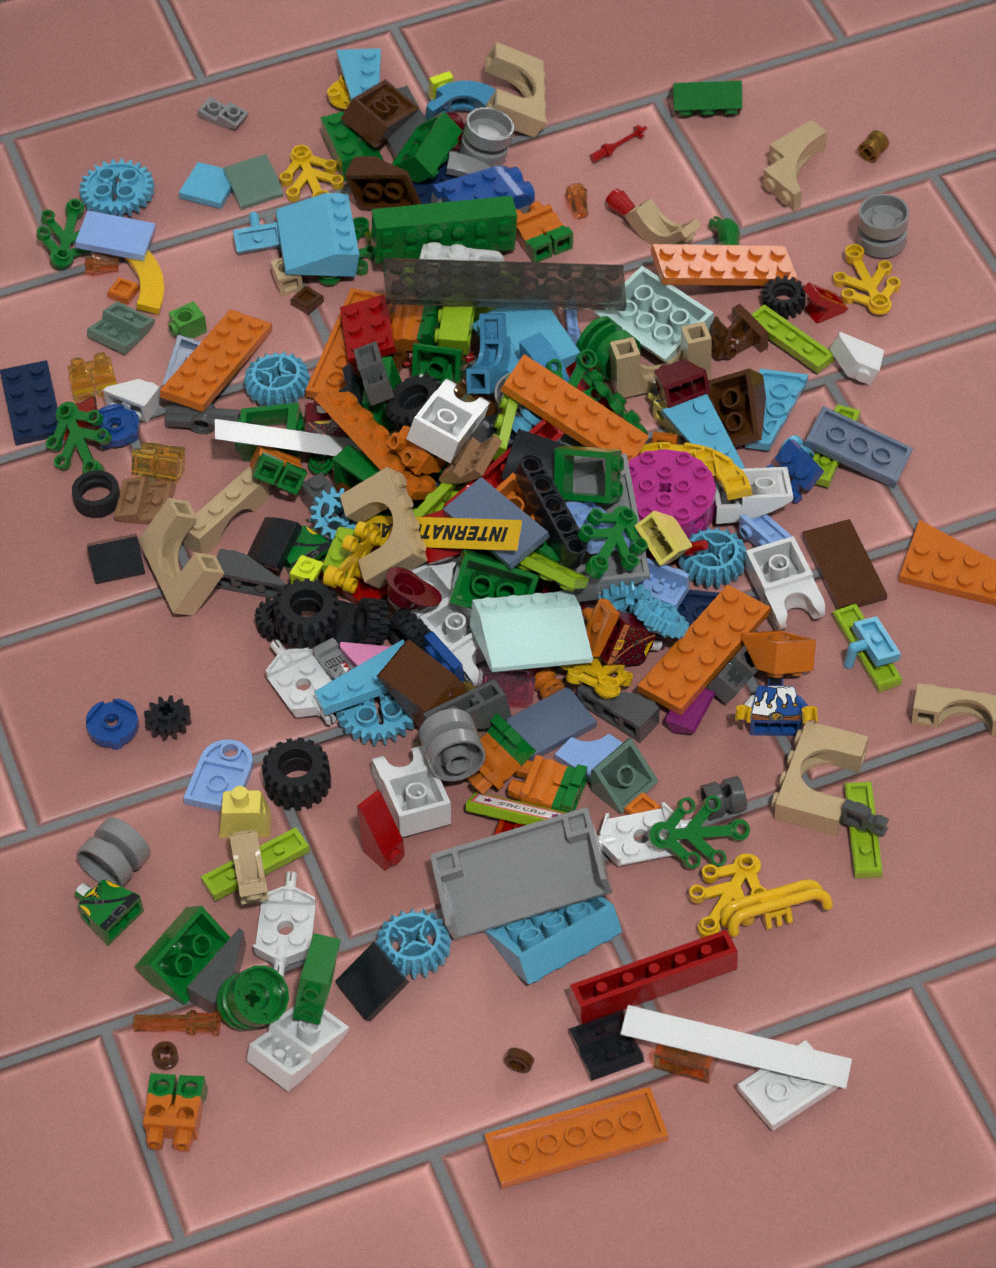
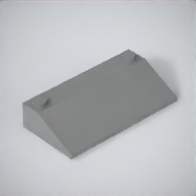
M621 454L624 458V468L621 472L623 494L620 497V501L611 504H598L606 513H613L618 506H626L634 511L637 516V523H639L627 454ZM606 458L574 459L573 492L605 494ZM564 500L565 503L574 502L573 500ZM618 550L612 551L608 558L609 568L603 577L599 579L591 577L585 570V565L589 559L599 553L589 554L586 551L582 564L578 568L571 569L589 578L586 588L573 591L578 602L598 600V595H603L602 590H610L611 584L620 586V581H623L625 585H629L631 581H634L635 585L650 578L646 552L642 555L635 554L639 559V564L633 571H628L621 564L622 559Z
M588 807L430 854L445 925L454 940L613 893Z

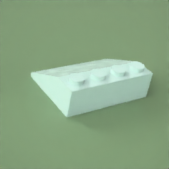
M643 266L594 311V315L598 318L601 316L611 318L623 330H626L638 339L643 348L664 362L671 360L680 349L681 326L705 321L709 331L710 325L714 320V312L676 287L662 285L660 277Z
M573 591L535 593L520 596L510 595L498 598L487 597L472 600L470 627L491 672L593 662L581 607Z

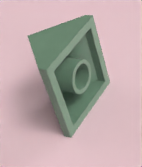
M632 738L624 741L591 770L592 793L618 813H623L624 808L642 792L646 793L659 782Z

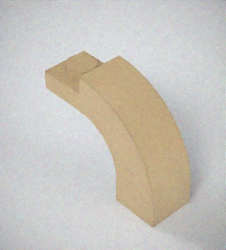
M652 198L638 204L625 215V218L637 234L651 245H687L695 239L696 234L694 231L701 227L696 218L684 224L670 221L662 214Z
M256 829L229 833L241 904L269 900Z

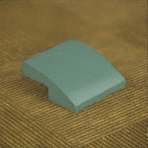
M266 154L223 167L224 175L232 188L233 197L240 210L284 196L277 175Z
M116 302L103 310L100 321L87 328V337L125 355L147 335L155 324V319L120 302Z

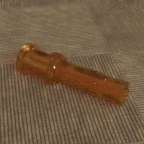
M190 1010L187 1014H135L133 1028L135 1032L186 1031L190 1036H195L196 1033H213L214 1036H218L221 1029V1016L218 1010H214L213 1013H196L195 1010Z

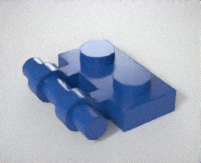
M788 439L775 457L780 463L779 467H787L788 473L794 478L791 481L793 502L799 503L802 500L799 490L803 488L810 491L824 473V470L792 439ZM770 464L766 468H772L774 466Z

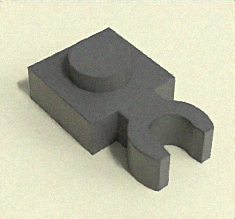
M846 799L842 806V823L863 832L870 829L875 835L884 837L888 827L886 825L889 819L882 815L871 814L872 809L861 802Z

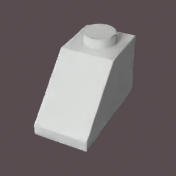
M839 332L830 346V351L848 377L867 385L872 383L880 371L884 354L883 349L842 332Z
M141 379L108 386L103 390L106 406L120 404L130 411V408H132L137 413L139 419L145 422L151 419L163 403L160 397V386Z

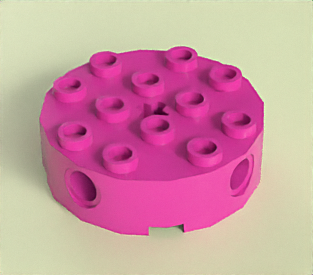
M663 449L645 451L628 461L639 521L643 520L653 511L673 516L688 539H690L692 533L698 534V529L705 531L707 526L711 524L715 509L716 486L713 474L701 460L691 456L688 452Z

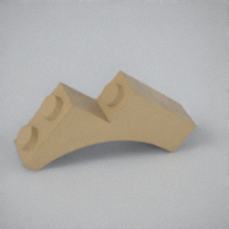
M813 120L806 122L770 144L769 162L772 165L765 168L763 173V187L766 191L771 192L782 204L788 206L793 211L801 207V189L797 182L800 170L813 156L826 149L827 132Z

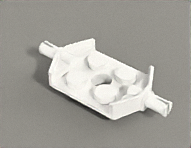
M279 640L273 641L270 647L277 656L266 669V676L295 717L322 716L327 725H331V722L334 723L336 717L333 713L324 715L315 697L314 691L332 680L313 656L312 649L297 648L287 650ZM307 684L310 686L309 689L304 691L297 689L300 685Z
M663 802L661 809L614 818H609V813H606L600 835L597 836L601 851L617 866L674 856L675 854L668 848L658 849L654 847L650 840L645 843H638L634 840L638 835H644L649 839L648 834L651 826L660 821L666 822L674 811ZM681 819L675 829L685 828L692 819ZM661 830L659 833L660 838L665 840L667 834Z
M290 871L286 873L285 886L268 892L269 900L261 901L256 944L253 945L255 955L272 963L274 969L283 978L285 967L307 957L312 940L316 911L315 897L296 888L298 875L296 872H292L291 876ZM283 927H291L293 929L287 935L279 933V930Z

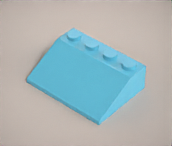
M324 193L276 209L275 214L285 274L356 277L359 250L348 194Z
M541 294L488 312L506 313L507 336L511 337L510 358L506 374L512 372L521 359L519 342L539 332L555 349L565 368L575 362L576 355L580 351ZM480 320L473 324V328L480 337Z
M600 896L483 932L515 974L529 985L541 980L543 976L550 972L563 968L575 958L586 955L591 949L600 944L611 941L613 937L622 933V929L614 905Z

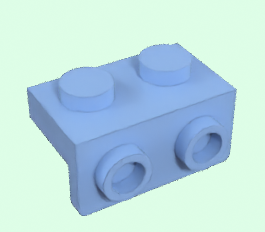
M745 514L739 516L740 535L756 547L792 537L767 514L752 519Z
M647 558L650 578L634 586L637 587L643 584L644 590H650L653 600L659 599L662 602L674 605L678 609L689 591V574L681 569H675L667 565L660 566L656 560Z

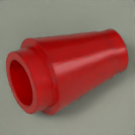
M618 188L612 190L605 200L609 209L624 218L628 212L636 207L625 191Z

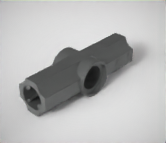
M210 404L204 412L187 406L169 405L166 406L165 424L170 427L191 428L198 434H208L212 429H215V419L237 422L240 419L241 410L215 408L214 405Z

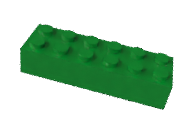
M512 196L372 209L371 246L375 262L377 264L417 260L420 258L423 244L437 242L442 246L460 244L465 246V248L515 250L517 212Z

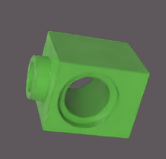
M194 301L168 312L170 319L168 328L172 336L181 335L193 339L207 332L205 315Z

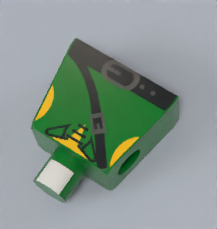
M302 526L284 564L288 574L290 575L292 568L302 555L321 562L325 560L331 543L310 527Z
M106 879L101 880L94 888H91L86 883H82L75 891V897L81 900L78 903V909L82 920L107 946L144 912L140 895Z

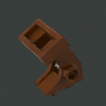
M741 304L732 307V325L726 327L717 316L714 317L709 333L712 338L711 353L717 359L733 358L736 354L752 346L760 353L768 349L769 332Z

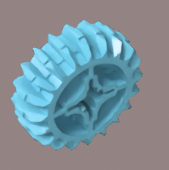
M275 351L273 355L265 353L264 358L257 357L256 362H250V366L245 372L244 384L248 396L251 397L253 403L258 402L260 407L264 405L298 403L299 399L304 398L310 376L306 364H303L301 358H296L294 353L287 356L285 351L282 354H277Z
M707 526L705 531L698 529V534H691L690 541L706 540L708 542V549L695 552L692 556H685L683 554L679 557L680 568L689 574V582L696 581L697 586L705 584L707 589L711 585H715L719 589L720 584L729 585L730 581L737 582L738 576H743L746 547H744L743 539H738L737 533L730 534L728 528L720 531L718 526L715 530H710Z
M412 907L410 913L405 914L401 909L399 917L391 914L390 922L383 921L382 929L378 930L376 943L380 945L405 977L410 974L416 980L417 974H422L427 978L428 971L436 973L438 965L444 966L445 958H448L450 955L451 938L449 937V931L444 926L442 918L436 919L434 912L426 915V911L423 908L420 913H416ZM429 935L435 940L433 946L427 940ZM394 941L399 944L401 949L399 952L395 951L392 947Z

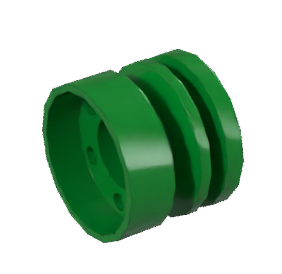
M601 316L586 326L576 346L580 352L585 349L593 350L598 358L594 369H597L605 379L611 381L610 342L634 336L623 330L620 325L608 316ZM634 337L635 342H636L637 347H638L639 352H640V350H641L640 341ZM582 357V360L587 364L586 359Z
M265 965L252 966L226 978L220 985L216 996L217 1010L222 1020L229 1027L239 1031H252L278 1020L283 1015L289 1002L288 986L284 978L275 969Z

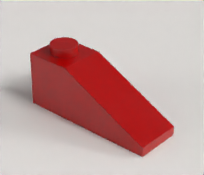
M377 790L357 805L363 852L386 871L403 859L405 851L402 836L382 793Z

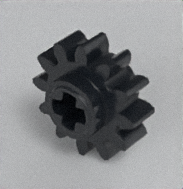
M170 695L168 701L158 697L159 703L157 705L152 702L149 703L150 710L144 711L145 725L147 730H151L153 737L161 733L163 740H166L168 734H172V737L176 739L177 731L187 732L185 725L191 724V713L189 705H184L182 698L174 702L173 696Z

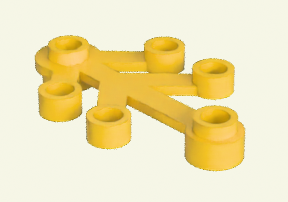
M297 145L292 149L290 154L291 163L285 172H282L279 176L280 184L284 187H289L286 190V195L290 202H296L300 199V191L307 181L313 193L312 197L329 193L321 189L317 179L330 183L331 188L334 190H340L344 187L343 176L339 174L333 175L337 172V162L332 159L326 160L314 156L306 145ZM310 164L323 167L324 171L314 169ZM301 166L303 171L294 182L293 175Z
M858 244L848 245L845 248V260L849 265L854 266L861 280L839 271L833 275V285L839 288L848 285L867 292L869 296L856 293L852 288H845L841 292V300L845 304H851L855 301L866 305L868 310L876 315L887 314L892 307L890 297L893 293L900 290L901 281L897 277H889L882 293H879L877 288L883 278L892 273V263L886 260L880 261L877 271L871 278L863 263L864 248Z
M359 521L354 531L357 537L345 536L342 548L352 553L339 567L332 565L327 567L323 577L324 585L333 588L343 585V591L351 594L356 591L358 580L354 577L364 580L358 560L370 554L371 549L377 546L381 540V531H379V526L376 524L369 525Z
M593 657V662L588 664L560 665L562 669L568 670L566 677L568 682L572 684L584 682L594 687L598 695L604 699H612L619 696L620 686H630L633 679L631 672L624 671L625 665H605L602 667L597 657ZM613 672L618 673L615 678L610 677L609 675H611Z
M745 853L739 855L733 864L718 868L715 865L708 864L702 868V879L706 883H714L718 878L732 875L734 877L730 882L706 888L702 885H693L689 889V899L695 904L702 903L709 898L721 896L711 914L699 921L698 935L700 938L720 932L719 922L722 910L730 901L744 897L741 886L745 880L748 882L751 894L766 890V888L761 886L757 877L761 870V862L758 857ZM713 872L714 875L709 876L706 873ZM699 892V893H701L702 895H700V896H695V895H693V893ZM755 916L743 920L740 924L744 926L752 925L755 921ZM706 925H711V926H713V927L707 928V927H705V926H706Z

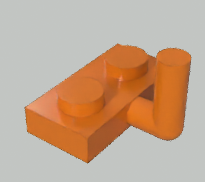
M599 598L595 608H585L582 611V615L588 621L586 632L593 657H600L620 615L608 599Z

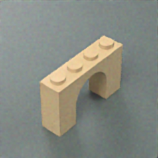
M495 42L485 56V72L509 81L521 91L524 98L497 88L487 101L486 107L504 112L513 121L514 130L535 138L538 132L545 128L547 118L545 117L546 102L544 94L546 87L544 86L545 71L543 60Z
M705 321L681 326L680 349L671 360L665 363L672 364L680 360H687L705 369L708 379H711L712 338ZM634 337L610 342V376L614 392L618 391L624 398L649 393L656 386L654 371L659 369L662 364L655 366L640 364V352Z
M389 467L340 495L345 516L356 522H364L387 509H390L392 513L393 528L388 540L380 548L358 560L364 582L379 589L388 584L386 573L390 568L403 567L411 571L428 561L425 553L426 545L419 533L420 525L412 509L413 501L406 489V478L401 472H397Z
M168 498L138 541L172 612L194 616L223 577L224 572L216 555L197 552L193 554L182 571H180L178 563L180 545L196 522L197 517L189 501Z
M807 721L803 730L799 729L795 738L796 750H791L787 760L789 768L788 771L782 772L779 782L781 790L780 793H774L771 807L775 808L776 820L838 836L842 824V806L846 799L811 789L805 784L802 776L809 769L819 765H832L860 773L867 754L868 736Z

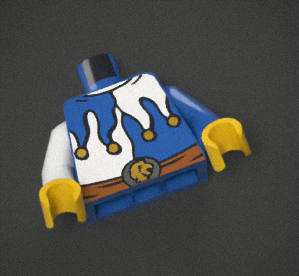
M770 677L768 679V686L757 687L756 695H751L743 705L736 707L735 721L741 719L747 721V723L751 722L750 735L796 736L798 730H801L802 724H806L807 721L811 720L818 722L817 707L809 706L801 696H798L793 686H784L782 678Z

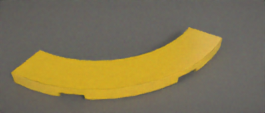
M149 250L144 261L125 258L140 282L137 309L159 315L164 301V279L158 262Z
M671 442L644 444L640 450L641 454L645 451L663 449L688 452L691 456L701 460L711 471L714 480L723 488L728 501L753 495L749 480L744 471L736 466L731 458L712 448L693 443L671 445Z

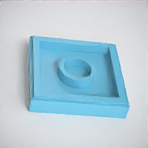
M197 162L180 189L179 198L222 209L232 192V188L224 175L223 168Z

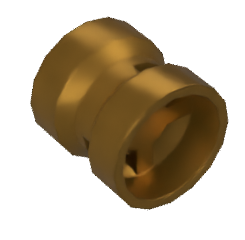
M879 130L872 131L866 140H863L858 146L859 155L865 161L875 162L881 153L889 147V139Z

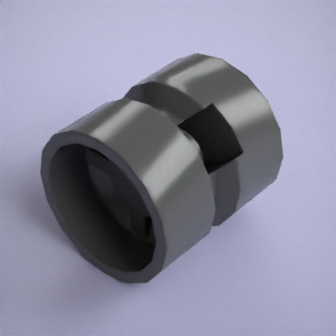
M738 776L723 779L721 784L711 782L700 786L702 803L706 797L712 795L717 796L721 801L720 809L711 813L708 817L709 819L724 816L727 810L730 813H736L747 809L745 790ZM710 799L708 805L711 809H714L715 802Z

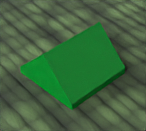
M419 343L413 344L412 378L414 375H429V377H435L441 384L445 379L456 383L454 393L461 389L463 371L466 364L462 349Z

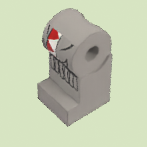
M334 637L313 648L315 659L332 681L353 669L352 664L340 651Z

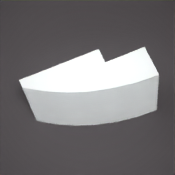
M788 468L742 469L749 480L753 495L729 501L723 488L714 480L716 486L714 509L716 524L738 522L739 516L745 514L750 519L756 518L793 501Z
M293 1006L283 1013L278 1020L270 1023L268 1032L249 1044L246 1061L289 1092L326 1059L349 1031V1026L325 1009L321 1024L317 1025L293 1019L295 1008Z

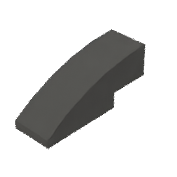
M377 342L354 349L357 366L371 406L394 398V392Z
M744 644L707 686L725 704L734 698L747 681L758 671Z

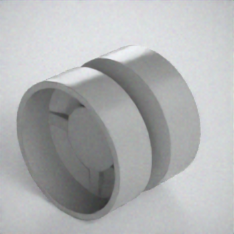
M482 107L472 110L468 114L459 147L460 154L476 158L491 167L503 165L514 131L513 121L507 114L494 108Z
M876 194L868 197L861 203L859 207L857 243L864 248L866 254L877 258H888L903 251L907 243L909 208L907 204L899 197L890 194Z
M445 709L431 715L421 725L419 738L431 771L438 779L444 781L462 780L476 773L484 764L485 750L478 736L474 721L466 711L461 709Z
M108 817L94 832V837H90L80 847L76 857L84 871L96 882L99 883L101 880L106 879L123 887L133 875L132 870L139 869L150 856V848L144 838L129 824L118 818Z

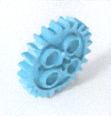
M121 158L119 163H116L112 159L111 164L103 161L102 167L94 165L95 171L87 170L88 176H82L83 182H80L79 189L80 197L87 210H93L94 212L114 216L118 214L119 217H123V213H127L129 216H132L131 211L140 212L139 206L147 207L146 201H152L151 195H154L155 186L151 172L147 171V167L141 168L140 162L133 165V160L124 163V159Z
M391 694L379 696L384 720L382 725L378 722L374 698L336 711L339 725L344 727L345 734L352 733L354 741L361 737L364 745L369 739L372 740L373 746H376L378 740H382L383 744L387 745V738L390 737L393 741L397 742V734L405 737L407 736L405 728L414 729L413 720Z

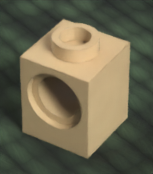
M283 258L271 261L273 279L280 296L299 292L303 288L301 275L285 274Z

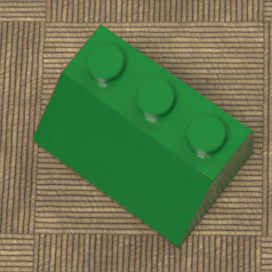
M742 81L672 84L673 110L678 111L679 115H692V111L701 110V115L715 114V110H724V114H737L738 109L743 108Z
M338 112L321 117L323 139L333 160L337 162V169L345 182L347 180L344 175L354 157L375 156L381 160L383 158L378 147L375 148L373 145L368 144L361 135L351 130L341 120L344 112Z
M442 112L414 129L391 164L407 171L411 181L420 183L426 179L431 180L438 174V167L448 159V152L458 144V137L462 130L445 112Z
M462 549L454 574L449 603L472 609V600L508 597L510 595L534 594L539 573L534 570L527 571L518 567L519 564L511 570L495 556L471 549Z
M202 905L186 907L137 962L135 968L153 987L184 1005L190 1000L187 990L188 985L225 945L230 936Z

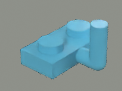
M253 211L249 214V225L251 227L233 230L237 255L281 247L277 222L260 225L257 212Z
M877 616L854 622L852 630L859 641L849 644L843 664L844 667L848 669L853 668L857 653L866 650L876 667L899 661L901 653Z

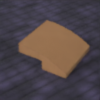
M496 435L482 443L474 437L468 439L453 461L447 464L439 481L441 483L457 484L482 477L502 440Z
M146 476L123 479L120 497L114 514L115 520L149 525L168 498L174 497L176 488L174 481L170 479L149 482Z

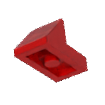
M808 282L803 288L809 296L807 300L810 302L805 307V311L815 323L826 321L845 313L849 309L840 297L832 291Z

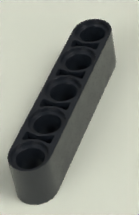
M527 454L520 461L515 477L539 524L548 531L550 536L548 540L562 565L570 569L578 568L582 564L588 544L578 537L580 528L543 461L536 455Z

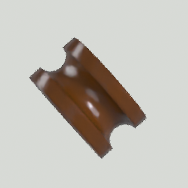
M162 1041L154 1046L152 1057L158 1069L170 1070L177 1065L179 1056L177 1048L173 1043ZM170 1052V1058L163 1057L161 1059V1054L167 1055Z

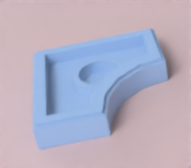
M610 734L595 741H580L571 737L555 753V760L563 765L576 768L577 764L587 766V781L591 783V770L623 742Z

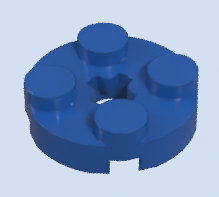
M120 404L108 405L98 410L103 415V422L96 427L90 424L91 430L97 431L105 428L112 435L110 443L107 445L100 444L103 449L120 447L137 441L140 422L135 410L130 408V411ZM117 423V425L119 426L117 428H112V424Z
M112 699L113 702L105 704L104 701L99 702L89 710L86 716L88 736L100 746L110 747L113 750L121 749L125 743L129 742L136 735L140 727L136 710L132 704L122 699ZM117 720L116 725L108 726V721L114 722Z

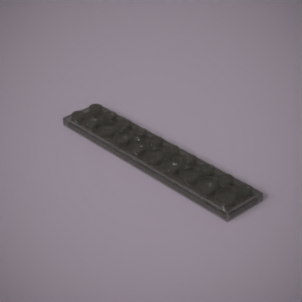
M384 258L383 262L385 304L610 311H625L627 307L623 265Z

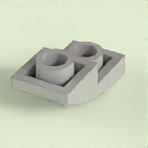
M209 97L197 112L198 117L229 129H237L249 114V112L231 102L224 105L212 97Z
M450 151L446 174L461 177L491 168V166L476 158Z

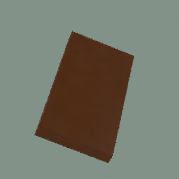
M850 519L802 532L803 541L837 610L855 603L858 607L887 600V592Z

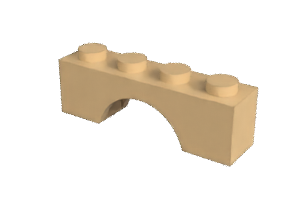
M248 467L195 514L197 520L184 537V546L194 553L208 554L220 543L227 523L236 513L243 509L255 512L270 498L269 484L253 477L252 469Z
M918 683L912 724L939 728L950 717L967 715L982 721L989 729L991 737H996V695Z

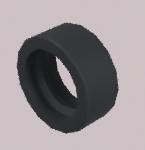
M101 470L82 474L75 480L72 486L74 505L78 512L86 517L99 518L111 514L116 510L120 497L118 481L112 474ZM102 487L111 491L110 494L101 500L90 501L82 498L84 493L93 488Z

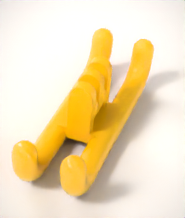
M811 879L800 880L730 901L722 910L721 925L724 928H728V933L731 937H737L739 935L740 923L747 918L762 914L764 927L766 930L772 929V918L776 927L783 925L782 915H784L786 924L793 923L792 905L815 899L816 901H821L824 910H830L833 907V902L830 894L823 890L817 881Z

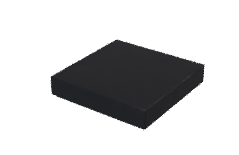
M373 942L335 980L363 1017L370 1022L409 983L376 942Z

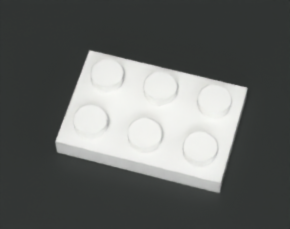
M806 1040L797 1045L813 1049ZM760 1069L737 1084V1091L772 1131L839 1088L766 1069Z

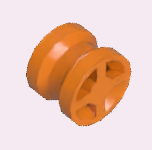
M551 668L539 671L531 682L534 689L540 691L542 699L564 688L563 682L560 679H556V674Z

